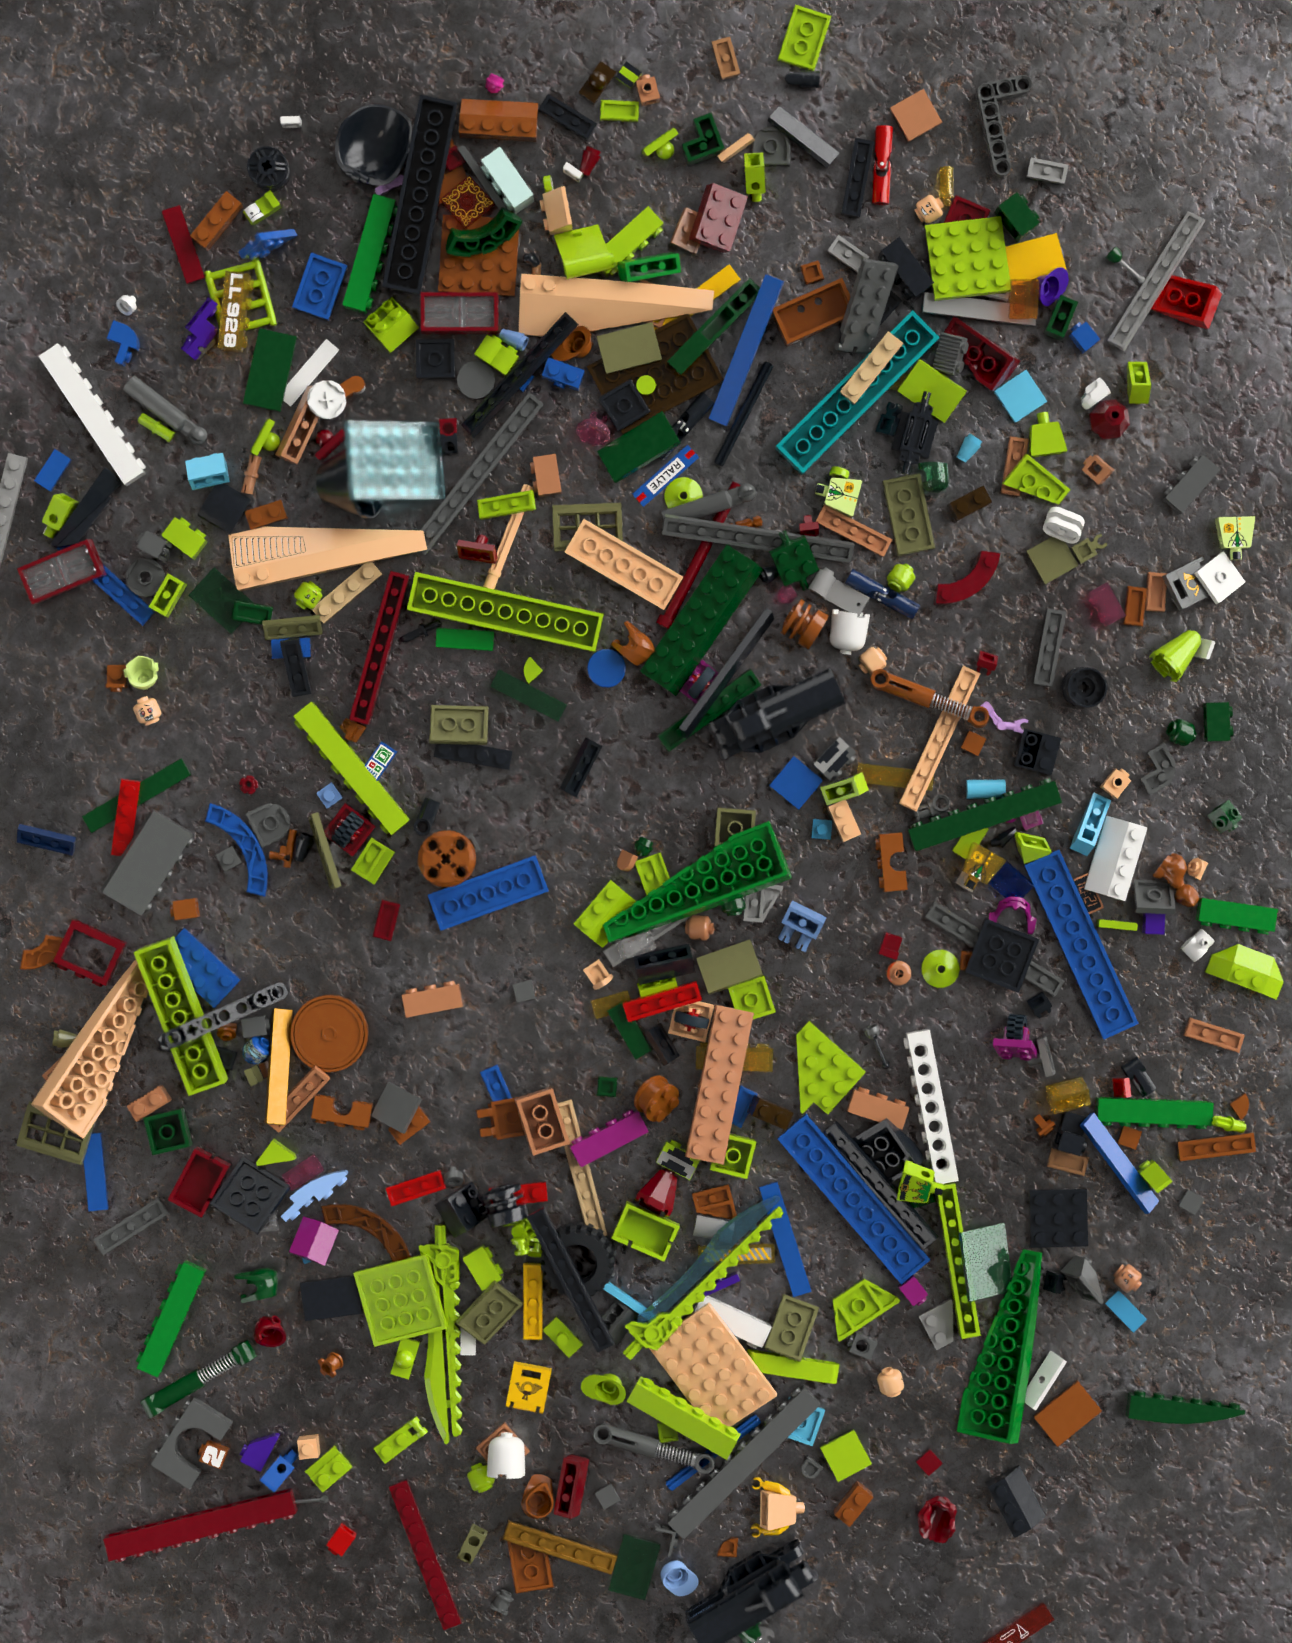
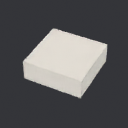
M300 116L280 117L283 128L302 127Z
M566 162L563 172L579 182L583 177V173Z

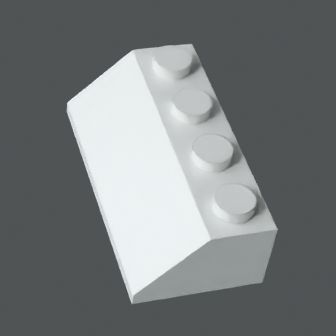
M1106 816L1084 889L1125 901L1147 827Z

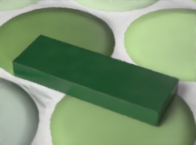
M623 1000L607 1009V1012L636 1060L652 1051V1048L636 1021L628 1022L623 1007Z

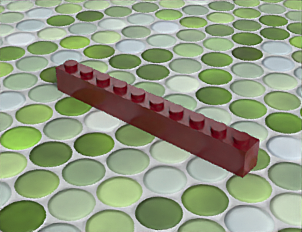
M289 1488L107 1534L103 1541L108 1560L121 1562L126 1560L128 1556L133 1555L134 1558L145 1555L144 1552L152 1551V1553H157L168 1546L177 1548L182 1546L184 1542L189 1541L190 1544L201 1541L200 1538L208 1536V1539L218 1537L219 1533L226 1532L227 1534L237 1532L239 1528L252 1529L259 1523L264 1522V1525L274 1523L275 1519H291L298 1509L293 1489Z

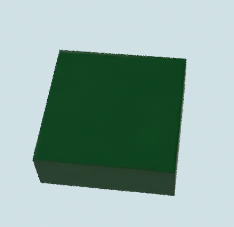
M598 1076L597 1096L616 1097L618 1078Z

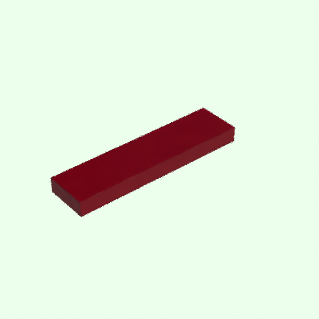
M177 205L163 210L162 214L187 285L205 279L181 206Z

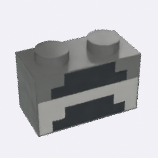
M839 736L812 765L828 780L832 778L835 780L842 773L840 769L845 764L849 766L854 761L855 757L853 755L856 751Z

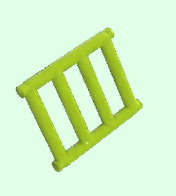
M259 257L251 262L219 271L204 272L210 298L218 304L215 316L223 340L227 333L236 334L269 324L270 326L277 325ZM254 269L257 280L233 287L241 288V292L259 287L262 298L240 304L239 313L265 306L267 317L237 325L236 332H232L230 327L228 331H225L226 323L224 317L228 316V308L221 309L219 298L229 296L230 287L216 291L214 280L230 276L231 273L237 274ZM232 291V295L240 293L237 291Z

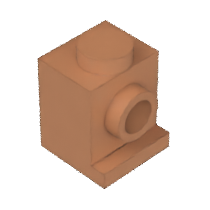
M649 74L640 76L639 80L636 81V87L641 107L659 103L660 95L655 76L650 77ZM649 85L651 90L646 91L644 87Z
M1090 455L1083 464L1085 466L1082 469L1098 485L1103 484L1115 470L1098 455L1093 457ZM1096 465L1101 466V470L1099 472L1095 470Z

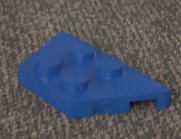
M294 229L257 233L254 236L256 240L253 242L249 241L238 253L242 259L264 258L270 254V251L282 246L298 235Z

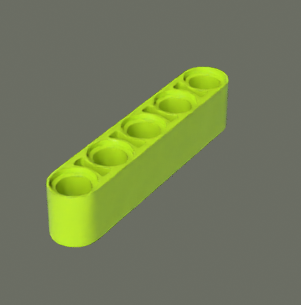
M747 1349L748 1355L762 1373L830 1384L837 1383L839 1363L802 1357L801 1362H797L773 1352Z

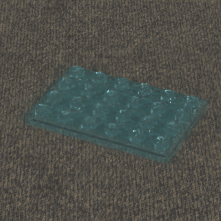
M344 421L350 500L445 499L439 422Z

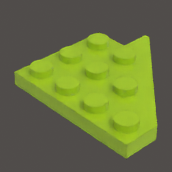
M808 1021L796 1034L800 1112L803 1114L814 1102L826 1114H829L866 1071Z

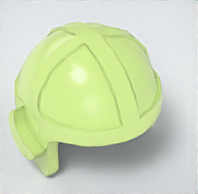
M137 656L126 665L124 675L128 677L129 683L133 687L147 690L157 681L159 666L151 658Z

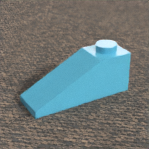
M1096 793L1092 794L1075 832L1070 849L1088 856L1095 847L1111 802L1110 799Z

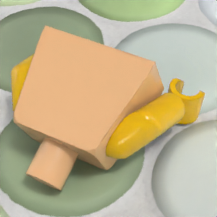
M755 1477L753 1480H758L760 1486L752 1485V1488L760 1489L762 1487L764 1490L760 1491V1525L755 1523L751 1526V1529H758L759 1532L752 1533V1536L757 1538L760 1534L764 1536L780 1535L790 1525L795 1524L796 1514L804 1513L805 1505L803 1502H796V1496L791 1495L790 1490L781 1484L771 1481L763 1482L760 1477Z

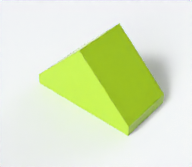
M1020 832L1014 834L1017 850L1024 864L1051 854L1052 851L1045 838Z
M273 1139L256 1164L261 1166L292 1161L297 1157L294 1152L276 1139Z

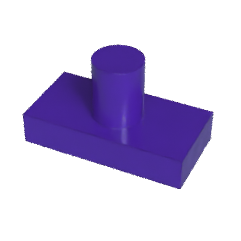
M713 1266V1267L709 1268V1269H708V1270H709V1273H710L716 1266ZM737 1271L727 1275L726 1278L716 1279L715 1290L705 1291L704 1295L708 1296L739 1282L740 1278Z

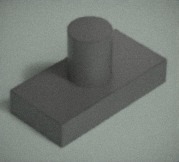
M1039 1037L1037 1039L1039 1048L1037 1059L1031 1058L1028 1064L1032 1066L1042 1063L1046 1077L1053 1076L1056 1072L1047 1037Z

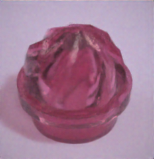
M783 585L778 592L779 601L785 604L794 602V599L798 596L791 585Z

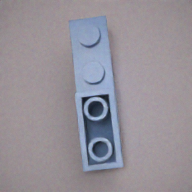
M347 1170L331 1172L306 1183L289 1197L294 1204L281 1215V1218L285 1222L288 1219L293 1221L300 1214L298 1210L303 1205L307 1208L314 1201L313 1196L318 1201L322 1198L326 1200L333 1193L331 1189L334 1186L338 1185L340 1187L347 1180L345 1176L349 1172Z

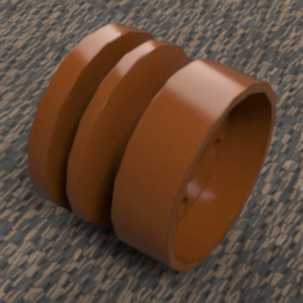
M800 599L792 607L784 620L781 634L785 635L788 629H791L792 633L789 639L799 634L798 644L809 650L829 615L819 609L813 615H810L809 612L812 605L809 604L804 611L801 608L805 601Z

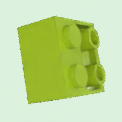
M392 297L363 321L366 327L390 353L419 329L411 316Z

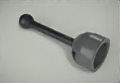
M870 1025L863 1029L864 1034L869 1040L874 1041L883 1062L882 1067L883 1069H888L890 1064L886 1062L877 1040L880 1034L878 1025Z

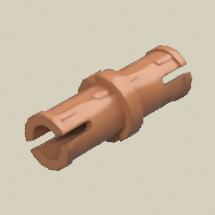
M250 455L247 470L244 471L245 478L241 492L253 495L256 479L259 478L258 471L262 457Z

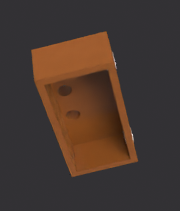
M843 278L773 309L772 317L786 347L843 322L850 299V294ZM815 299H821L822 303L820 305L815 304ZM799 306H802L804 308V312H798L797 308Z

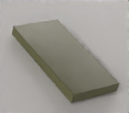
M920 473L883 480L882 484L897 556L935 549Z
M318 812L308 816V821L330 889L341 887Z

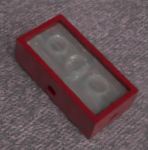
M421 292V333L499 334L498 292Z
M86 539L17 568L31 604H39L107 575L92 539Z

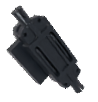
M923 391L921 402H915L910 413L901 411L899 417L900 422L895 432L891 449L901 452L899 459L904 462L901 473L909 475L911 465L918 464L920 457L928 459L939 422L932 420L933 417H931L933 407L928 404L931 396L930 392L927 394L926 391Z

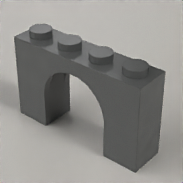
M196 1397L192 1401L187 1400L182 1408L185 1411L182 1417H176L171 1425L174 1427L171 1434L169 1432L165 1434L161 1441L164 1445L161 1449L157 1448L151 1456L153 1459L151 1466L189 1490L202 1469L186 1460L180 1454L177 1446L179 1434L189 1428H199L221 1441L233 1423L232 1420Z

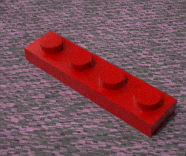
M121 779L111 855L122 856L133 838L141 781Z
M697 981L623 1002V1007L628 1022L702 1001Z

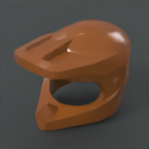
M626 621L624 625L629 631L628 644L622 646L620 641L616 639L611 645L626 659L639 666L647 661L651 654L655 652V647L648 636L639 631L632 623Z
M533 1474L524 1490L521 1506L523 1512L528 1517L541 1519L546 1517L553 1508L552 1479L542 1474Z

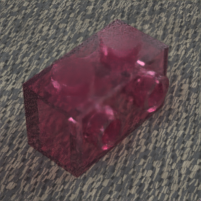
M1108 582L1088 592V600L1092 607L1095 606L1097 609L1098 619L1105 626L1126 616Z

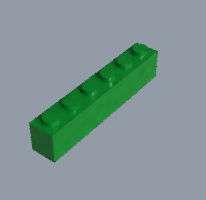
M373 194L342 304L346 309L364 314L367 313V309L371 310L373 299L371 298L372 291L376 292L378 280H376L377 273L382 271L384 262L381 259L383 254L386 255L389 243H386L388 236L392 235L394 225L391 223L393 217L396 218L398 208L397 202L394 199Z
M1096 1097L1095 1115L1103 1125H1112V1122H1119L1120 1126H1131V1123H1138L1140 1127H1150V1124H1157V1127L1168 1128L1169 1124H1176V1128H1188V1125H1196L1197 1129H1207V1126H1213L1214 1103L1211 1101Z
M187 1260L184 1261L183 1265L179 1263L175 1272L178 1276L175 1282L171 1281L167 1290L170 1294L167 1299H163L159 1309L162 1310L160 1317L156 1316L151 1327L154 1328L152 1335H147L144 1342L146 1348L144 1352L140 1351L136 1362L139 1363L137 1369L157 1378L160 1376L207 1269Z

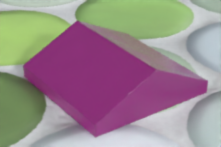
M303 1217L289 1253L325 1266L339 1230L321 1221Z

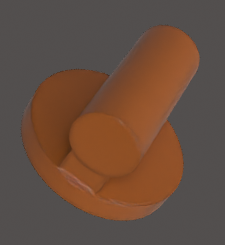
M228 1023L217 1028V1036L223 1041L234 1039L238 1024Z

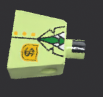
M831 478L829 486L818 483L815 494L825 497L824 505L852 518L862 481Z
M1255 516L1216 518L1215 523L1220 548L1230 549V560H1242V549H1248L1252 544Z

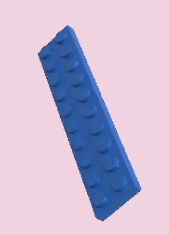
M1058 849L1051 852L1050 855L1025 864V870L1102 1038L1107 1039L1139 1024L1060 850Z
M807 1114L803 1115L777 1138L901 1285L930 1261L925 1252Z

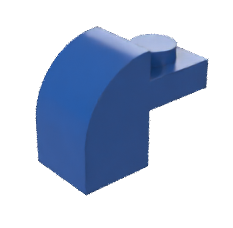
M113 320L107 339L120 345L115 362L125 367L126 363H129L132 358L131 349L139 352V338L129 326Z

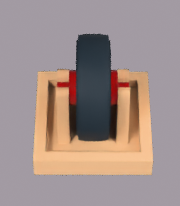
M698 1001L675 1008L668 1033L706 1042L714 1004Z

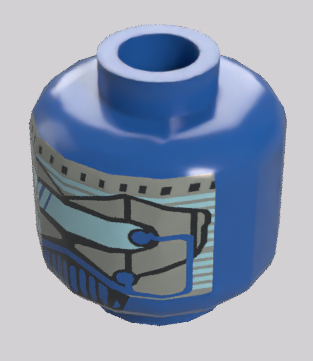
M260 1036L252 1037L242 1048V1056L245 1061L257 1065L262 1063L269 1056V1041Z

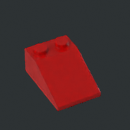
M1172 275L1151 310L1193 326L1209 329L1222 293L1217 286Z

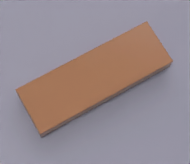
M1009 437L1002 482L1022 457L1027 454L1029 439ZM1002 484L1000 494L1020 496V490Z
M1189 1017L1183 1036L1239 1053L1245 1035Z

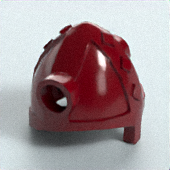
M263 1316L259 1318L254 1332L256 1343L266 1347H278L284 1344L286 1334L280 1324L279 1317Z

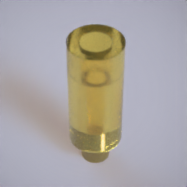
M943 166L940 167V199H943L944 206H950L951 199L954 198V167Z

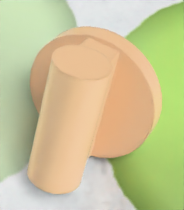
M1199 858L1192 859L1187 867L1188 874L1201 880L1208 862Z

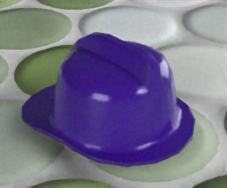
M1058 267L1048 275L1037 277L1033 288L1029 292L1030 295L1041 301L1044 306H1050L1065 292L1068 286L1069 277L1067 270L1063 267Z

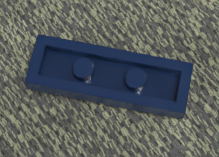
M19 824L17 829V843L72 856L75 852L76 837Z

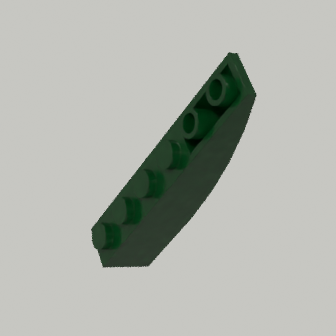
M749 278L686 341L667 363L681 375L755 302L760 287Z
M1134 1390V1393L1128 1392L1125 1415L1129 1419L1171 1424H1192L1229 1419L1244 1415L1245 1410L1238 1403L1229 1402V1405H1223L1217 1400H1210V1403L1202 1402L1200 1398L1192 1397L1191 1400H1185L1183 1396L1172 1395V1398L1164 1397L1165 1394L1154 1392L1153 1395H1147L1145 1391Z

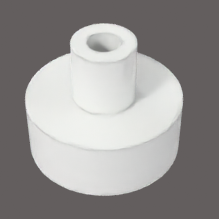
M123 295L116 302L119 311L127 316L131 315L137 308L134 296Z

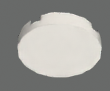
M323 380L310 388L307 403L315 416L322 419H331L343 412L346 405V396L344 389L338 383Z

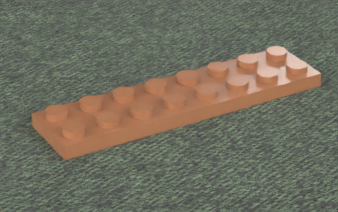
M715 1005L685 1157L724 1165L754 1015L752 1012Z

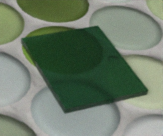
M1005 1223L986 1227L981 1226L977 1229L960 1232L959 1239L967 1301L972 1302L1007 1293V1286L1012 1280Z

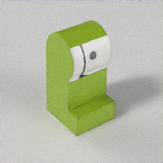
M269 190L255 203L245 208L243 214L251 225H255L282 207L271 190Z

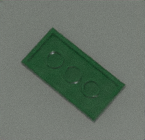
M259 328L243 404L281 412L297 336Z
M661 411L597 452L613 481L618 483L678 446L681 442L665 414Z

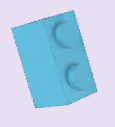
M214 453L210 456L185 461L188 481L192 490L230 482L227 462L223 453Z

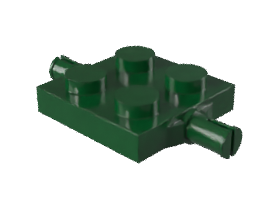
M784 530L782 531L783 534L779 532L782 544L778 548L769 551L783 585L788 586L799 581L802 591H805L806 588H809L806 578L819 571V568L806 537L803 535L797 539L789 540Z

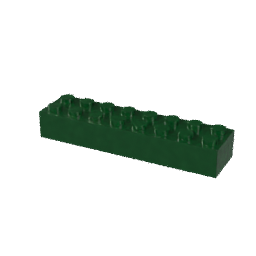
M726 545L640 672L671 694L677 696L763 569L756 562Z

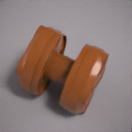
M440 831L425 839L419 850L418 864L426 880L440 887H452L470 877L476 865V852L471 841L463 834L456 831ZM459 839L465 842L463 850H459L456 846V842ZM432 840H435L438 845L435 851L429 847V843ZM449 854H450V856H451V857H450V861H451V862H446V863H445V862H444V860H445L444 855H449ZM432 867L438 870V876L436 878H433L430 875V870ZM458 867H463L466 870L464 877H460L457 874Z

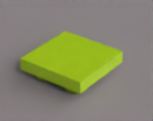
M854 1429L820 1447L838 1482L872 1465Z

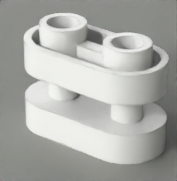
M1051 507L1048 510L1043 530L1049 536L1074 544L1080 539L1085 521L1078 514L1060 507Z

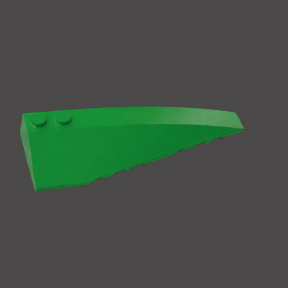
M1022 1250L1014 1269L1012 1280L1007 1286L1008 1290L1000 1303L998 1314L995 1315L985 1339L983 1350L978 1356L976 1367L969 1378V1384L963 1392L957 1432L1007 1444H1014L1019 1441L1036 1326L1042 1261L1041 1252Z

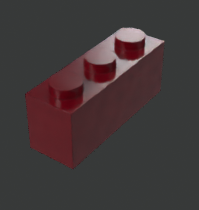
M573 1454L563 1458L554 1515L569 1519L580 1515L589 1465L588 1458Z

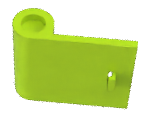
M598 224L554 235L567 280L610 270L612 265L615 264L613 253L609 254Z

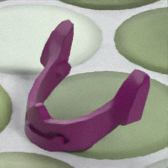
M1007 897L999 901L995 912L989 913L988 919L997 923V919L1004 909L1012 907L1014 910L1021 908L1027 915L1028 934L1034 933L1037 918L1031 916L1030 904L1024 898Z

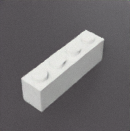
M705 1296L703 1302L696 1303L693 1313L710 1302L738 1341L741 1338L747 1341L746 1344L755 1349L757 1347L763 1348L772 1328L771 1324L710 1296Z

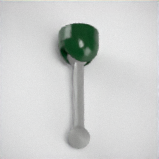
M1117 246L1105 257L1112 263H1121L1138 279L1139 284H1143L1145 281L1143 276H1139L1122 260V252Z

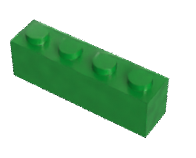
M1199 898L1195 920L1201 921L1200 925L1212 926V923L1220 924L1219 928L1231 929V926H1238L1239 931L1250 932V928L1257 929V933L1269 935V931L1275 932L1278 909Z

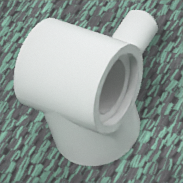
M1200 929L1181 946V949L1193 962H1196L1215 941L1203 929Z

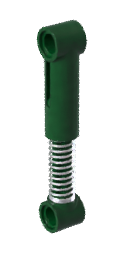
M248 1339L234 1346L231 1352L226 1354V1357H220V1360L217 1359V1362L214 1361V1364H208V1367L205 1366V1369L202 1368L199 1371L195 1369L158 1392L145 1397L140 1401V1404L150 1419L164 1411L167 1407L206 1386V1381L209 1382V1380H212L215 1376L218 1377V1375L233 1368V1366L235 1367L238 1364L242 1366L256 1358L257 1355Z

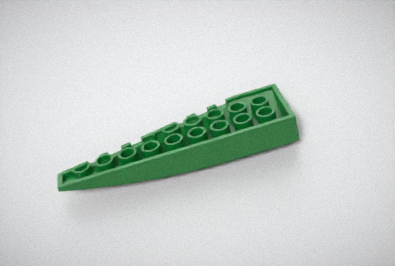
M770 821L732 835L727 841L713 848L714 850L705 856L703 855L697 859L698 861L668 879L659 888L652 890L643 899L636 901L627 910L620 912L603 924L609 943L690 917L792 879Z

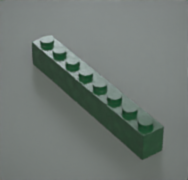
M1048 778L1039 781L1040 785L1032 787V784L1021 787V792L1014 794L1012 790L1003 793V798L996 800L994 796L985 799V804L978 806L976 802L967 805V810L959 812V809L947 812L948 816L941 818L940 815L929 818L930 822L923 824L922 821L911 824L912 828L908 829L914 849L919 851L1063 803L1056 782Z

